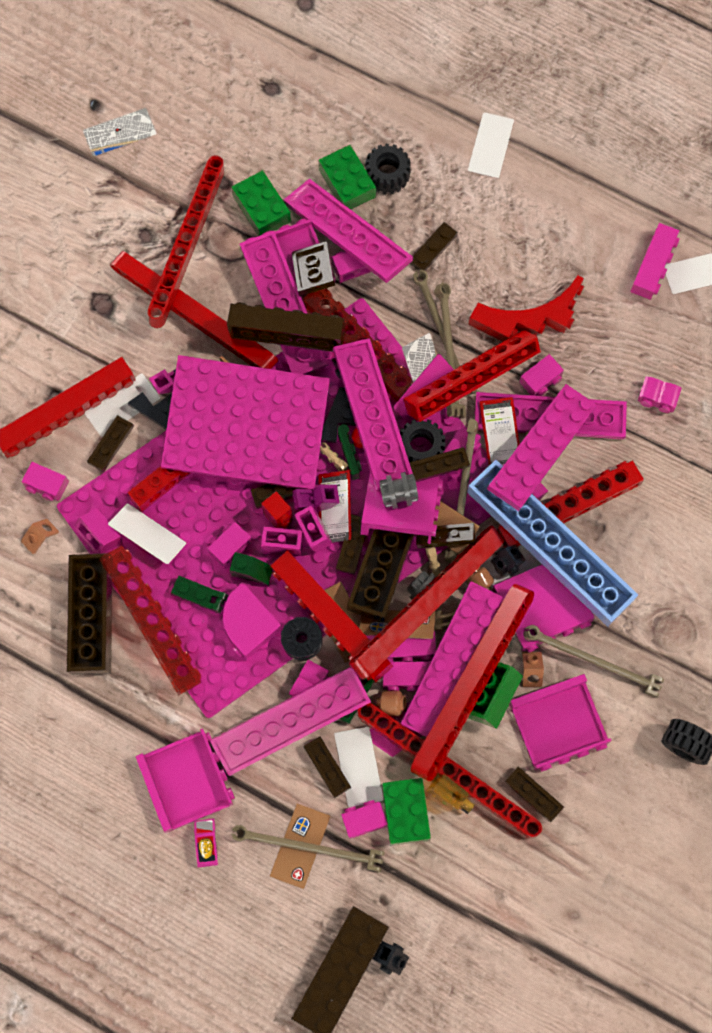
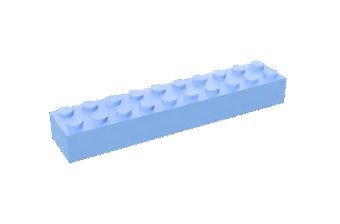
M495 460L468 486L467 493L609 627L637 598L638 594L533 494H531L520 511H517L487 490L489 484L503 467Z

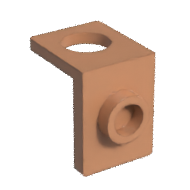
M48 519L32 523L21 542L32 554H35L46 538L58 534L59 531ZM42 525L48 526L51 531H46Z
M522 652L524 669L523 687H542L544 673L542 652ZM530 675H536L539 677V679L535 682H530L527 680V678Z

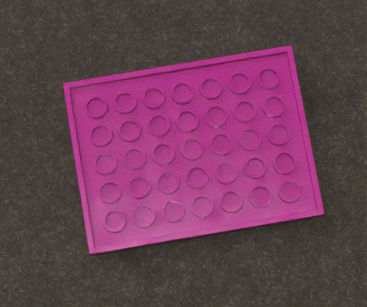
M178 355L161 468L314 490L330 378Z

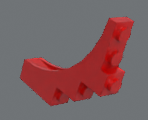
M577 275L572 284L560 296L536 308L502 310L478 302L469 317L468 325L502 342L516 335L518 331L521 332L523 330L536 336L538 334L542 335L546 326L564 334L567 328L571 329L575 321L572 318L574 314L572 310L576 304L574 299L577 295H581L585 287L582 285L584 278Z

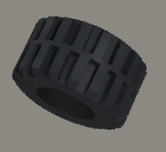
M389 143L385 144V146L381 144L378 145V149L374 147L372 152L367 155L365 170L376 186V192L383 191V194L387 192L394 194V191H401V187L405 188L407 182H409L411 161L408 158L407 152L403 153V148L400 147L398 149L395 144L393 146H389ZM383 165H392L397 170L393 173H383L379 168Z
M414 419L411 420V424L406 423L404 429L400 430L409 463L444 452L446 444L445 435H443L442 428L438 429L437 423L431 424L432 420L427 419V422H416ZM423 437L432 443V448L426 452H418L411 447L410 442L415 438Z
M682 719L671 720L661 740L662 744L669 751L687 761L699 765H707L712 756V734Z

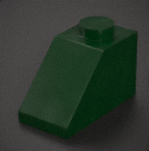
M235 552L230 567L231 576L269 586L273 572L271 566L253 556Z

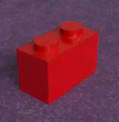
M277 491L261 503L263 514L275 528L286 529L292 523V509Z

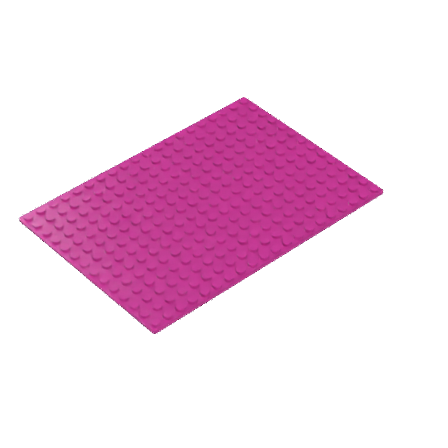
M360 298L336 314L344 318L345 336L343 344L370 338L400 432L402 428L404 429L407 422L393 407L413 384V380L402 346L367 302ZM323 351L328 367L307 374L330 378L323 426L339 388L344 387L342 379L340 380L334 372L336 370L332 359L335 358L334 352ZM280 352L276 355L278 362L272 370L290 372L284 354ZM446 407L423 420L427 422V419L432 420L431 424L437 423L438 429L442 428L443 435H445V449L460 426H465L459 418L447 416ZM348 426L350 444L353 443L351 434L356 426ZM337 430V443L326 444L333 453L336 452L338 454V458L346 462ZM166 431L57 504V509L89 554H95V552L74 528L79 517L98 508L108 522H110L126 504H130L139 510L130 500L127 492L161 466ZM423 437L415 438L410 442L411 447L418 452H426L432 448V443ZM355 446L356 454H354L356 461L359 460L362 471L359 472V479L352 480L350 475L351 514L363 517L370 468L364 449ZM480 447L476 454L473 452L468 486L489 467L487 453L482 447ZM319 452L315 488L319 485V474L338 471L333 462L330 463L327 460L328 457ZM453 471L439 476V480H443L442 490L437 491V494L441 495L440 501L457 511L462 471ZM190 473L142 512L186 542V545L169 564L164 563L120 532L118 533L121 538L116 547L105 553H108L113 558L112 586L205 717L212 718L293 659L285 653L281 643V632L290 620L297 617L313 619L310 616L312 612L308 608L304 610L297 602L299 599L294 593L291 596L284 588L287 584L283 580L279 582L272 575L269 586L231 576V564L225 569L208 552L207 548L210 541L215 537L218 538L228 524L232 525L236 522L252 538V543L241 554L253 556L269 565L273 564L283 555L282 553L263 552L261 547L263 527H275L265 517L262 508L256 509L250 490L267 484ZM467 493L464 517L480 525L490 518L491 515ZM293 498L284 500L291 507L293 516L292 523L286 529L302 531L294 515L301 510H295ZM369 528V534L365 537L355 575L336 571L344 541L332 542L333 544L315 552L311 549L303 533L301 555H293V557L324 590L341 582L350 597L374 529ZM417 534L414 536L399 582L429 562L426 548H418L416 545ZM435 547L437 555L443 552L448 547ZM178 576L221 591L229 596L243 582L281 624L282 630L247 660L243 656L240 658L233 651L235 646L228 638L223 623V611L226 601H224L222 605L223 610L219 614L171 594V591ZM212 597L210 603L215 604L217 598ZM321 622L316 623L321 630L322 636H326L327 634L322 630L325 626ZM300 635L297 638L299 643H304L307 640L305 635Z

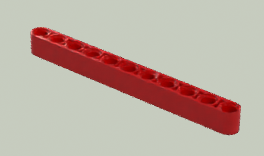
M211 156L206 163L147 311L148 320L153 328H161L166 323L223 179L224 161L220 156Z
M121 251L110 264L111 268L153 298L161 276L125 251ZM180 289L178 290L171 311L250 366L272 369L276 365L278 358L272 352L255 341L231 338L227 321Z
M493 525L475 538V543L469 544L351 659L349 665L360 679L363 680L370 676L505 542Z
M518 584L512 585L416 755L411 765V772L429 782L437 775L534 600V591Z
M368 703L358 709V718L363 723L415 759L419 751H412L410 744L417 742L422 747L424 743L422 738L372 703ZM369 708L372 714L369 717H364L361 714L362 709ZM384 719L388 722V726L386 728H379L377 722ZM396 731H402L405 737L402 740H397L393 734ZM449 757L445 758L437 773L438 776L525 837L533 839L541 833L542 825L536 818ZM446 765L452 766L454 773L451 775L445 774L443 767ZM468 777L470 785L467 787L462 786L460 778ZM477 789H485L487 797L479 798L476 794ZM495 800L503 802L504 808L502 810L494 808L493 802ZM511 812H518L520 814L519 822L511 820ZM533 823L536 825L537 832L535 834L528 832V824Z

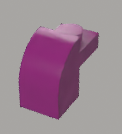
M320 484L314 490L295 489L292 491L295 510H303L312 506L319 512L331 509L340 503L337 485Z

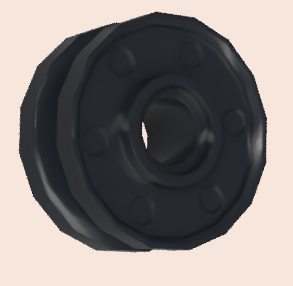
M297 617L290 620L283 627L281 643L288 656L298 661H307L314 658L320 652L323 645V636L319 626L313 620L306 617ZM300 635L307 637L304 643L297 642V638Z

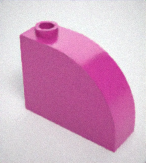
M243 582L228 597L223 611L224 627L228 638L235 646L233 651L240 658L243 656L247 660L282 630V626Z

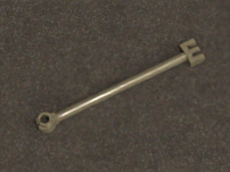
M419 270V277L423 278V281H418V272L416 271L413 281L423 292L445 347L443 322L427 285L428 274L424 270ZM454 352L455 369H456V368L460 367V364H459L458 359H457V357H456V354H455V352Z
M443 282L436 286L434 294L441 300L447 362L455 369L448 305L451 288L447 283ZM459 400L446 407L447 416L462 419L466 417L465 405L459 404Z
M475 419L468 421L465 451L470 467L462 470L457 512L463 516L475 435L478 430V422ZM451 549L446 550L445 561H448L450 564L459 554Z
M535 625L527 626L524 629L528 630L523 632V636L527 641H541L646 686L644 693L658 698L659 693L653 691V689L661 690L662 686L656 684L655 681L663 683L664 678L651 674L649 679L549 637L540 632L539 628ZM533 629L536 632L535 636H532L529 630Z
M237 825L232 829L234 832L242 830L244 833L240 838L236 834L231 833L233 839L237 842H242L245 839L364 862L368 863L367 870L381 872V868L374 866V863H383L382 859H377L375 856H384V851L370 849V855L251 832L243 825Z

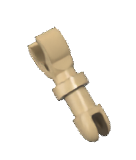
M322 443V446L320 445V452L328 457L327 460L330 463L333 462L338 471L348 470L346 468L348 464L341 458H338V454L336 452L333 453L326 443Z
M435 547L426 548V554L430 562L429 569H432V573L437 576L440 574V562H437Z

